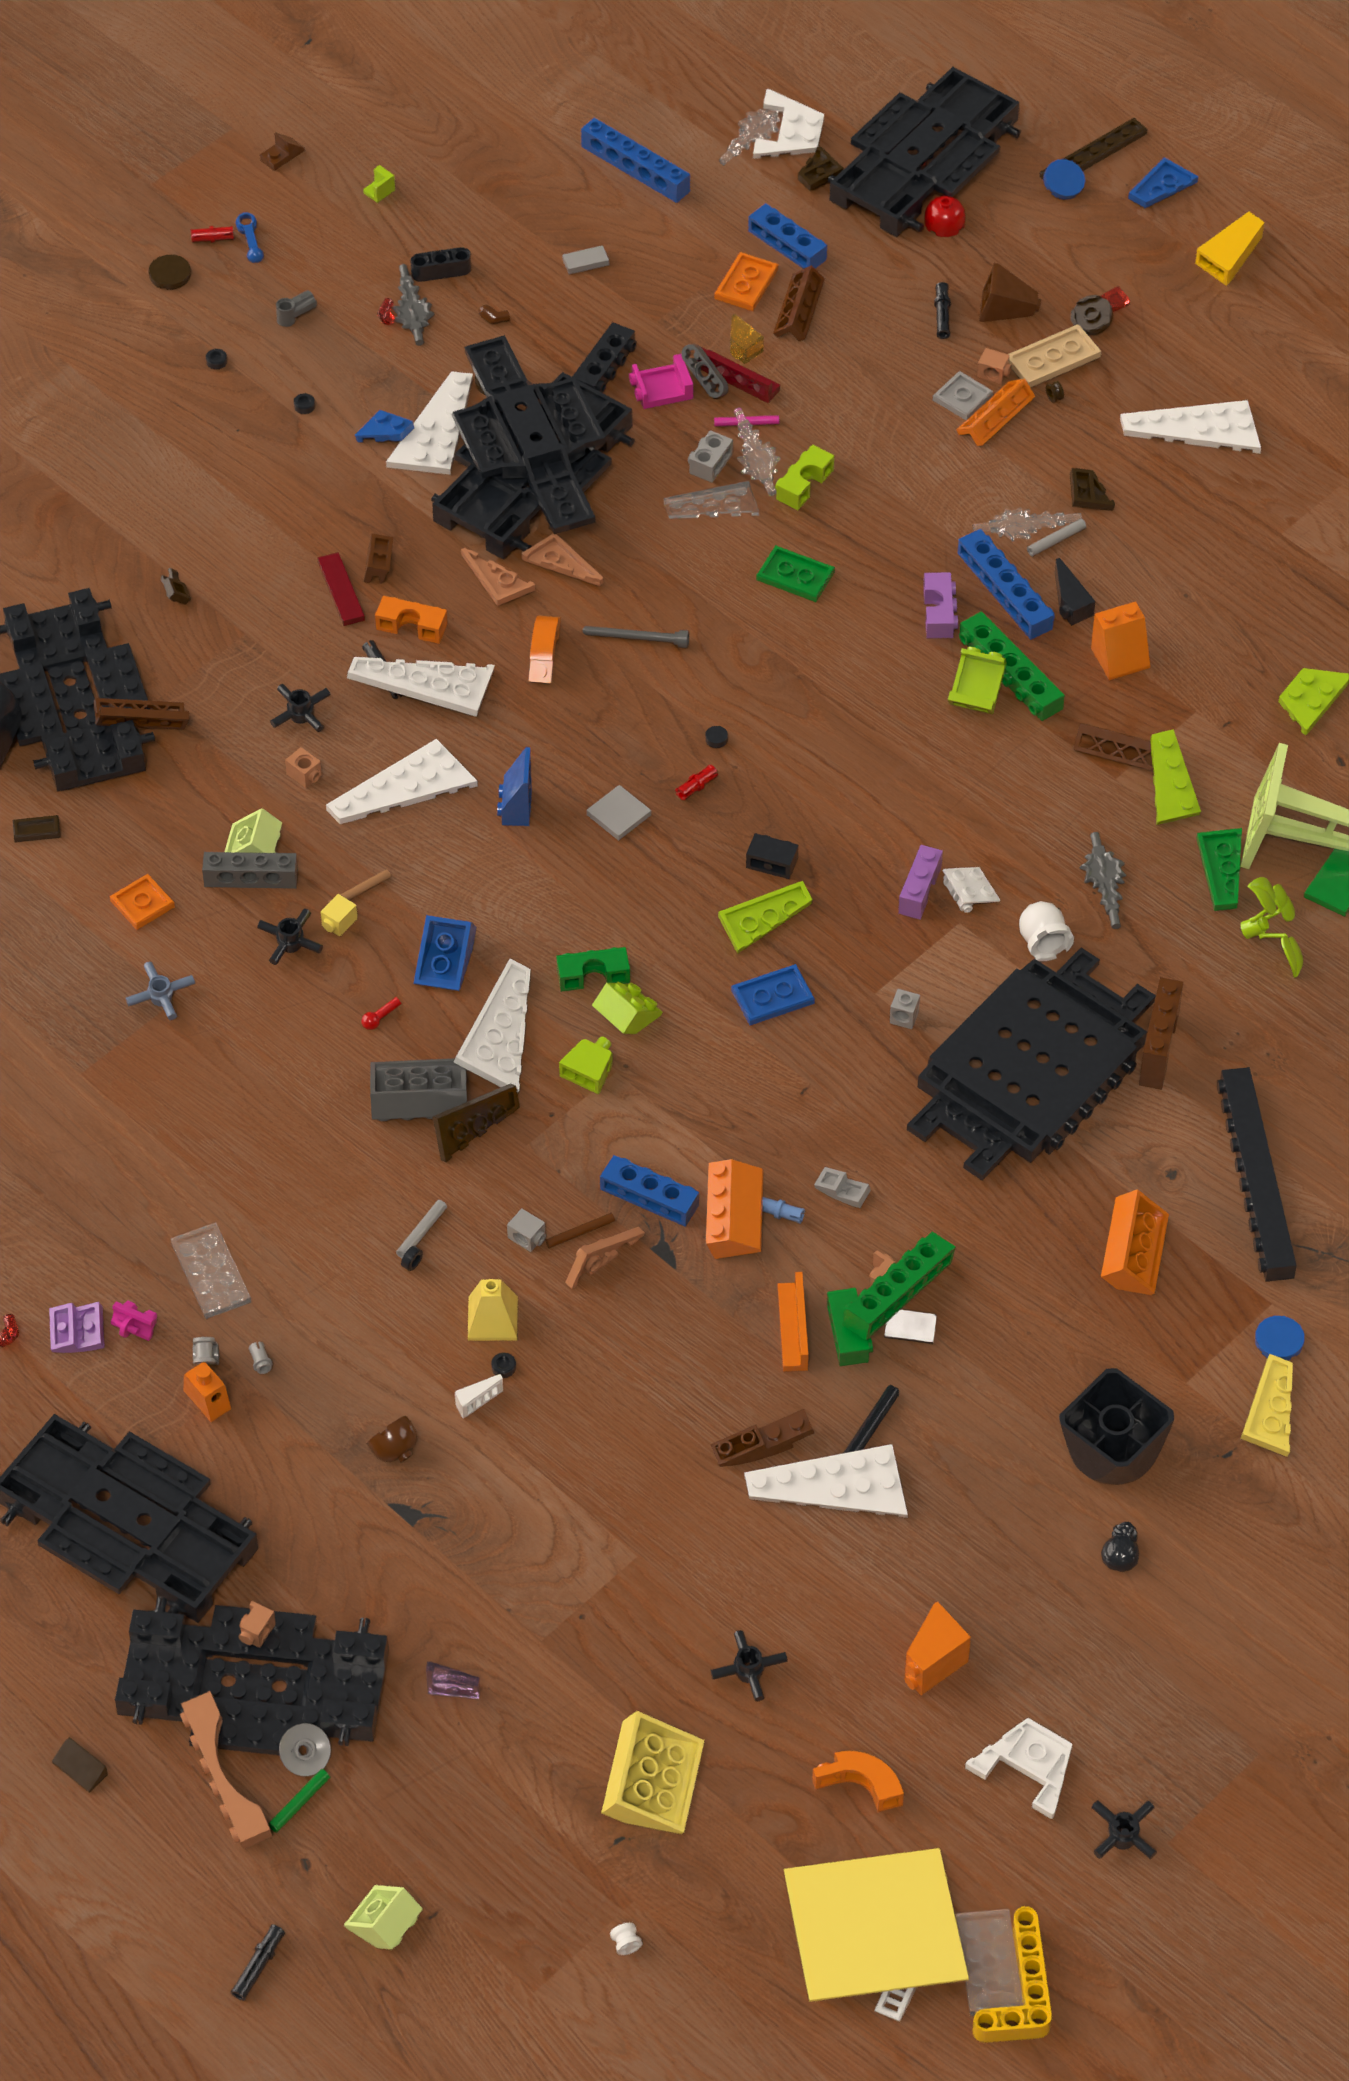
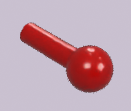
M395 997L376 1012L365 1013L361 1019L362 1026L368 1030L376 1029L380 1024V1020L402 1003Z

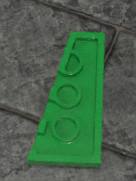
M1242 828L1197 833L1196 839L1214 911L1237 909Z

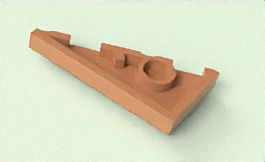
M553 533L522 553V559L526 562L598 586L603 584V577L557 534Z
M461 549L462 557L497 606L535 591V584L529 581L527 583L519 579L518 574L506 570L505 567L491 560L487 562L479 558L478 553L472 550Z
M636 1227L612 1237L600 1239L590 1245L582 1246L576 1253L577 1257L565 1283L571 1289L575 1288L578 1285L580 1276L586 1272L590 1276L594 1274L600 1267L618 1256L616 1251L625 1243L632 1246L644 1236L645 1232L641 1228Z

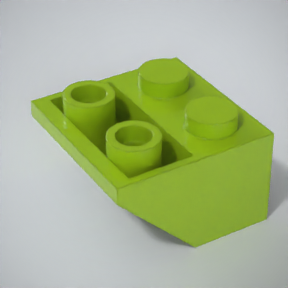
M606 983L592 1004L596 1010L623 1034H637L663 1013L657 1007V1003L653 999L645 997L641 993V988L633 983Z

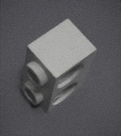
M710 430L706 437L701 438L695 452L692 451L689 455V473L713 482L733 455V439Z

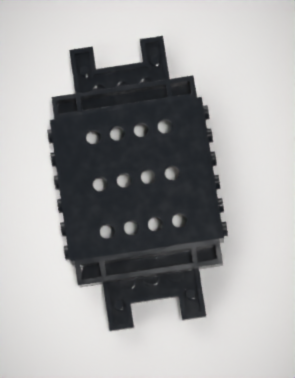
M1082 947L1057 972L1034 958L1021 970L1016 968L929 1056L928 1065L918 1076L917 1087L933 1098L907 1124V1131L926 1143L939 1128H942L975 1150L964 1162L963 1168L982 1181L1011 1151H1014L1030 1163L1044 1149L1045 1153L1050 1155L1055 1149H1060L1065 1138L1069 1134L1073 1135L1076 1132L1083 1119L1087 1120L1092 1115L1094 1108L1098 1104L1104 1103L1108 1093L1112 1089H1117L1123 1078L1135 1070L1137 1066L1136 1054L1145 1045L1148 1033L1136 1025L1135 1022L1155 1002L1156 995L1141 985L1136 984L1122 998L1091 978L1089 975L1099 965L1100 959ZM1036 1000L1041 1006L1037 1009H1032L1027 1003ZM1048 1013H1057L1060 1018L1057 1021H1050L1046 1018V1015ZM1075 1025L1079 1030L1076 1033H1068L1065 1027ZM1001 1030H1009L1012 1036L1002 1038L998 1033ZM1093 1037L1097 1040V1044L1089 1046L1084 1043V1040ZM1027 1042L1031 1048L1027 1051H1022L1017 1045ZM1038 1055H1047L1050 1060L1047 1063H1040L1036 1060V1057ZM971 1060H980L983 1065L980 1068H973L969 1065V1062ZM1065 1067L1069 1073L1060 1076L1056 1074L1055 1069ZM998 1072L1002 1077L997 1081L989 1079L988 1074ZM1015 1084L1021 1090L1018 1093H1010L1007 1087ZM1036 1097L1040 1103L1036 1106H1031L1026 1103V1099Z

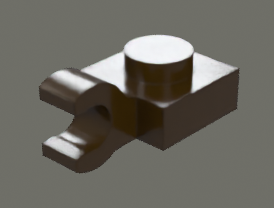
M168 568L169 577L161 576L166 595L170 600L186 605L191 599L185 583L180 582L178 571Z

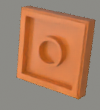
M149 874L144 875L110 896L112 904L136 930L175 908L174 901Z

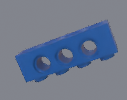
M767 203L749 215L748 231L804 269L811 265L817 268L827 260V244Z
M613 1155L600 1175V1190L685 1227L699 1207V1192L693 1187L679 1184L670 1177H663L647 1167H640L626 1158Z

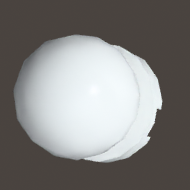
M1039 901L1030 904L1021 913L1019 920L1020 933L1028 943L1027 947L1036 960H1053L1057 958L1056 954L1064 949L1066 952L1069 951L1073 945L1074 936L1069 926L1065 925L1062 912L1054 904Z

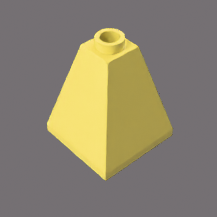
M481 1280L470 1294L468 1305V1341H517L518 1296L502 1280Z

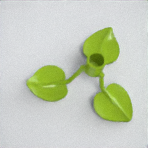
M1256 878L1247 887L1256 894L1264 910L1256 916L1241 922L1242 933L1247 939L1259 936L1260 939L1281 938L1283 950L1291 966L1293 978L1299 975L1303 966V955L1296 940L1293 937L1288 938L1285 933H1266V930L1269 929L1268 919L1280 913L1286 922L1294 919L1295 909L1293 903L1282 885L1276 884L1272 887L1267 878Z

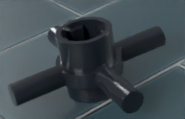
M280 684L277 690L288 701L287 711L270 720L271 725L276 728L291 719L298 724L308 722L317 732L322 731L324 726L313 715L314 705L329 697V690L325 688L310 697L309 692L306 690L297 689L291 692L284 684Z
M303 909L297 919H282L278 926L263 920L259 921L257 928L275 935L278 947L269 959L271 964L277 965L285 952L294 953L301 946L316 953H321L323 945L304 938L302 927L311 915L308 909Z
M738 1630L734 1633L739 1650L734 1664L710 1670L711 1677L714 1680L736 1674L739 1680L750 1684L754 1700L759 1702L764 1699L759 1682L764 1667L787 1662V1655L785 1652L762 1657L760 1650L756 1647L748 1646L744 1632Z
M1099 1800L1092 1805L1091 1808L1109 1823V1837L1093 1851L1097 1858L1101 1859L1113 1847L1125 1850L1133 1845L1149 1859L1156 1855L1157 1851L1139 1836V1822L1155 1808L1150 1801H1146L1134 1814L1120 1812L1115 1815Z

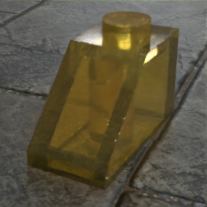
M734 314L731 321L730 353L734 358L746 364L763 352L764 337Z

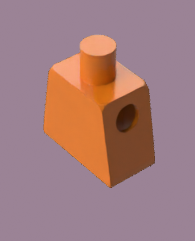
M206 1362L200 1363L184 1375V1392L210 1422L231 1410L224 1383Z

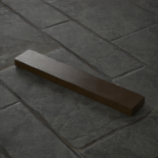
M1132 118L1063 159L1073 161L1084 171L1147 135L1148 129L1138 120ZM1046 169L1040 171L1041 179H1043Z

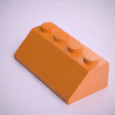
M733 1159L709 1163L706 1245L715 1259L761 1252L764 1173L762 1168Z
M1138 1189L1118 1196L1115 1199L1101 1278L1118 1290L1153 1295L1156 1289L1169 1214Z

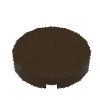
M167 254L153 260L149 266L148 273L151 283L156 287H166L167 290H173L184 286L189 281L191 268L188 261L183 257Z
M1090 295L1080 299L1071 311L1073 325L1079 324L1087 335H1096L1103 332L1113 319V309L1109 301L1098 295Z

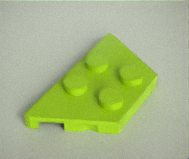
M1303 668L1279 696V703L1289 712L1291 719L1299 723L1302 727L1301 732L1304 735L1309 733L1348 686L1349 674Z

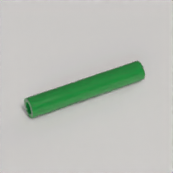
M320 1769L268 1823L269 1828L277 1833L330 1779L329 1774L325 1770Z

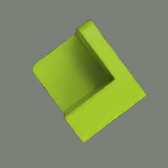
M381 165L374 169V182L364 188V194L378 203L395 191L394 175Z

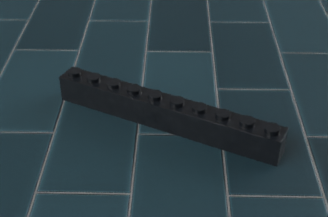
M1250 1067L1221 1070L1220 1080H1217L1218 1094H1222L1221 1108L1223 1114L1226 1113L1228 1118L1226 1119L1227 1133H1231L1230 1147L1232 1153H1236L1237 1157L1235 1158L1236 1172L1241 1174L1239 1179L1240 1191L1245 1192L1246 1196L1244 1198V1208L1246 1212L1250 1213L1251 1217L1249 1218V1230L1254 1232L1255 1235L1253 1246L1255 1253L1259 1252L1260 1256L1258 1258L1259 1272L1264 1273L1265 1282L1294 1279L1297 1265Z

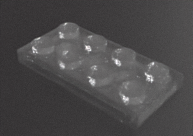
M216 1222L171 1238V1245L205 1319L251 1303L249 1292Z
M1009 1909L957 1913L956 1923L969 1980H965L970 2016H975L976 2012L981 2009L1024 2006Z

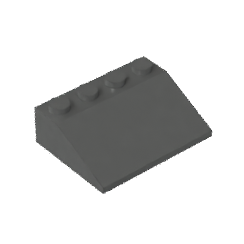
M455 1058L370 1062L372 1120L388 1121L398 1118L412 1120L420 1117L433 1119L432 1116L467 1102L466 1069L454 1063Z

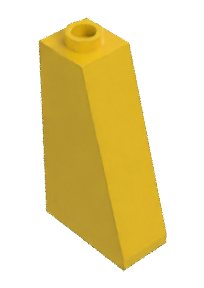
M1247 212L1197 249L1195 264L1227 286L1261 240L1264 222L1259 217Z

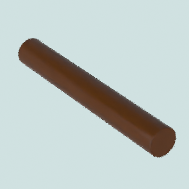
M612 1213L606 1214L545 1240L548 1248H552L615 1222L614 1215Z

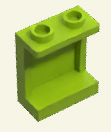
M975 647L962 648L960 652L961 659L953 689L949 693L948 702L950 705L993 714L1007 664L1006 660L1002 658V654L996 652L985 654Z

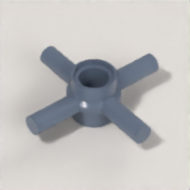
M146 962L144 968L150 979L148 989L126 997L127 1005L129 1007L151 999L154 1005L163 1007L169 1020H173L177 1017L171 1004L173 991L195 984L194 978L190 975L170 982L167 977L157 974L152 962Z

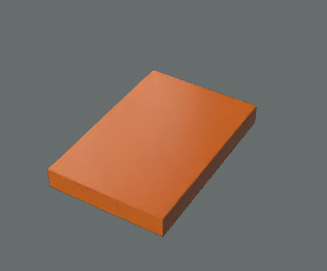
M740 252L716 290L714 299L754 311L779 270V264Z

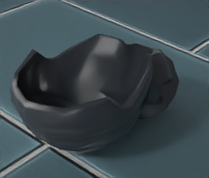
M1123 1522L1115 1525L1112 1537L1103 1545L1101 1557L1103 1563L1109 1569L1126 1572L1132 1570L1138 1564L1137 1530L1132 1523Z

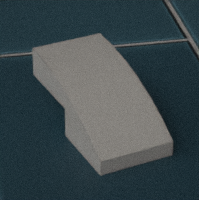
M824 1167L814 1184L815 1188L824 1194L858 1208H861L871 1191L869 1184L848 1179L846 1172Z

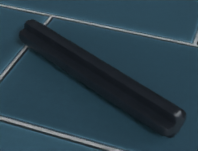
M893 1385L887 1386L843 1454L864 1449L899 1396L898 1388Z

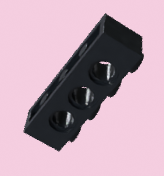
M612 322L572 377L603 393L609 380H613L618 368L624 365L629 353L635 350L637 345L635 330Z

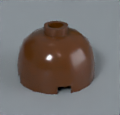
M403 1416L389 1424L383 1432H378L366 1444L379 1460L383 1462L399 1460L402 1463L413 1455L411 1450L417 1441L416 1429L407 1416Z

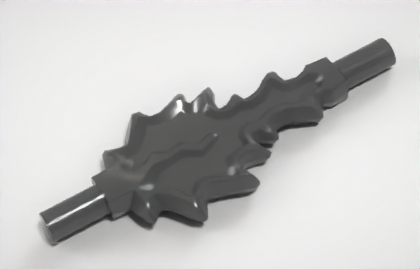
M401 264L399 266L401 277L398 289L403 293V296L400 297L402 300H398L399 306H393L392 308L398 315L393 320L396 323L403 324V329H410L412 334H414L416 345L420 346L424 344L423 327L430 324L427 321L435 313L430 311L432 304L426 303V297L419 300L420 296L417 295L419 286H413L414 281L411 275H409L407 265Z
M1093 832L1090 835L1093 845L1092 854L1085 856L1087 861L1079 868L1086 871L1084 882L1086 884L1093 882V888H1099L1098 892L1102 893L1100 904L1105 906L1112 929H1118L1121 927L1118 915L1120 905L1117 901L1123 898L1116 891L1119 888L1116 883H1125L1122 877H1125L1126 874L1121 869L1124 866V862L1113 858L1114 853L1112 851L1106 852L1105 847L1102 846L1099 833Z

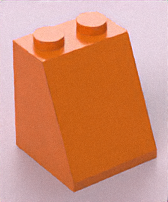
M1136 601L1095 613L1091 649L1109 680L1150 668L1145 617Z
M938 1601L933 1604L906 1653L905 1682L910 1689H915L921 1696L969 1661L971 1637Z

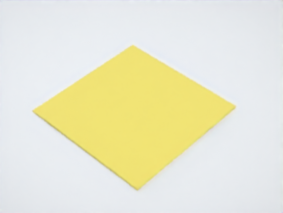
M940 1848L784 1869L809 2002L969 1980Z

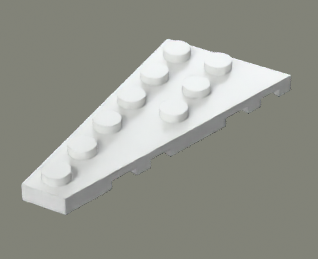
M451 371L414 422L415 428L399 443L386 461L387 468L451 475L455 458L454 454L456 453L460 432L453 420L452 412L467 407L473 374Z
M1248 400L1125 413L1120 416L1124 436L1146 439L1161 437L1165 438V441L1173 442V439L1183 440L1185 444L1214 448L1229 446L1233 447V450L1241 451V448L1253 450V453L1260 454L1261 452Z
M354 657L347 678L477 716L495 665L487 664V667H475V664L466 663V666H454L452 662L417 660L416 663H405V660L396 659V662H384L381 658Z
M435 739L326 804V809L339 824L365 818L367 814L376 811L381 813L387 812L389 808L400 805L405 807L434 799L436 795L449 792V794L458 792L459 788L469 786V788L477 787V780Z
M509 959L458 1052L454 1063L499 1087L510 1083L516 1085L518 1094L526 1023L525 1014L527 1012L526 1002L531 969Z
M892 1444L744 1473L749 1499L778 1503L782 1501L803 1506L808 1504L816 1505L820 1508L854 1512L867 1511L880 1515L893 1514L899 1515V1517H908Z

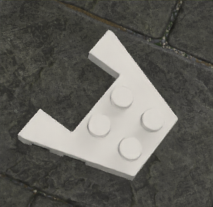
M767 89L763 109L784 112L778 141L756 138L753 158L758 159L763 155L777 157L782 153H791V155L815 153V149L820 141L824 114Z
M1027 1718L1003 1735L1002 1739L994 1745H989L983 1749L980 1755L969 1759L966 1762L965 1769L986 1780L998 1761H1003L1044 1785L1033 1801L1032 1808L1053 1819L1072 1743Z

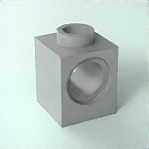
M897 989L891 1004L890 1024L912 1029L919 1013L920 995Z
M521 1208L507 1224L508 1239L532 1252L546 1238L545 1222Z

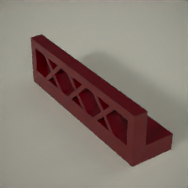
M701 347L728 384L766 403H769L780 391V384L710 349L707 350ZM703 365L701 370L709 374V368Z

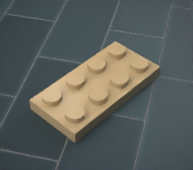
M1077 324L1008 355H1010L1009 364L1012 365L1013 371L1020 379H1026L1029 386L1033 387L1100 358L1101 350Z

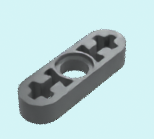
M697 344L686 345L682 349V359L709 396L713 398L725 396L728 392V384L703 349ZM690 350H695L693 354L695 358H690ZM703 365L709 368L707 377L701 374L700 370ZM715 384H720L719 391L715 392Z

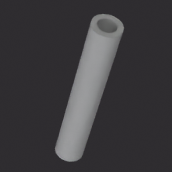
M1081 518L1027 547L1029 555L1034 556L1086 528V523Z
M437 1200L396 1251L400 1258H403L411 1246H416L447 1208L445 1202Z

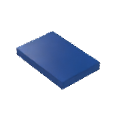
M796 964L731 986V991L749 1025L812 1005L815 1002Z

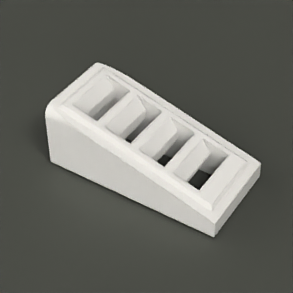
M501 1374L455 1392V1403L462 1418L467 1417L503 1391V1378Z
M917 1987L907 1988L906 1992L901 1990L884 1991L875 2011L900 2022ZM890 1993L903 1997L902 2002L890 1998ZM888 2002L899 2007L898 2011L896 2012L884 2007L885 2003Z

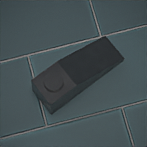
M1057 558L1055 563V581L1059 612L1062 618L1066 619L1072 626L1094 616L1096 601L1061 558Z

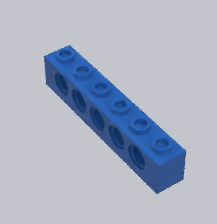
M593 118L581 128V147L660 194L678 203L690 192V173L596 118Z
M979 529L959 538L958 555L1030 640L1053 629L1055 618L1053 610L1044 604L1041 596L1033 591L1025 578L1021 577L1015 565L1010 564L1005 558L1003 551L993 544L989 535H986L982 529Z

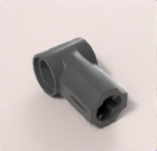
M308 290L292 299H279L276 302L277 323L284 327L291 326L295 323L296 317L316 307L317 302L313 294Z

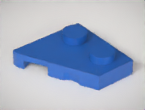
M379 410L355 434L357 442H363L364 438H375L376 442L386 440L402 441L415 426L411 420Z

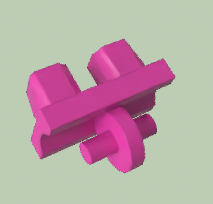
M126 1301L124 1304L116 1302L112 1308L113 1317L111 1324L120 1328L119 1335L126 1338L132 1333L149 1341L153 1337L157 1313L151 1310L141 1313L137 1311L138 1307L131 1301Z

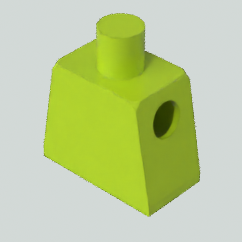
M599 1037L596 1043L587 1039L581 1040L559 1062L560 1077L599 1095L612 1068V1052L608 1050L611 1047V1042L605 1037Z

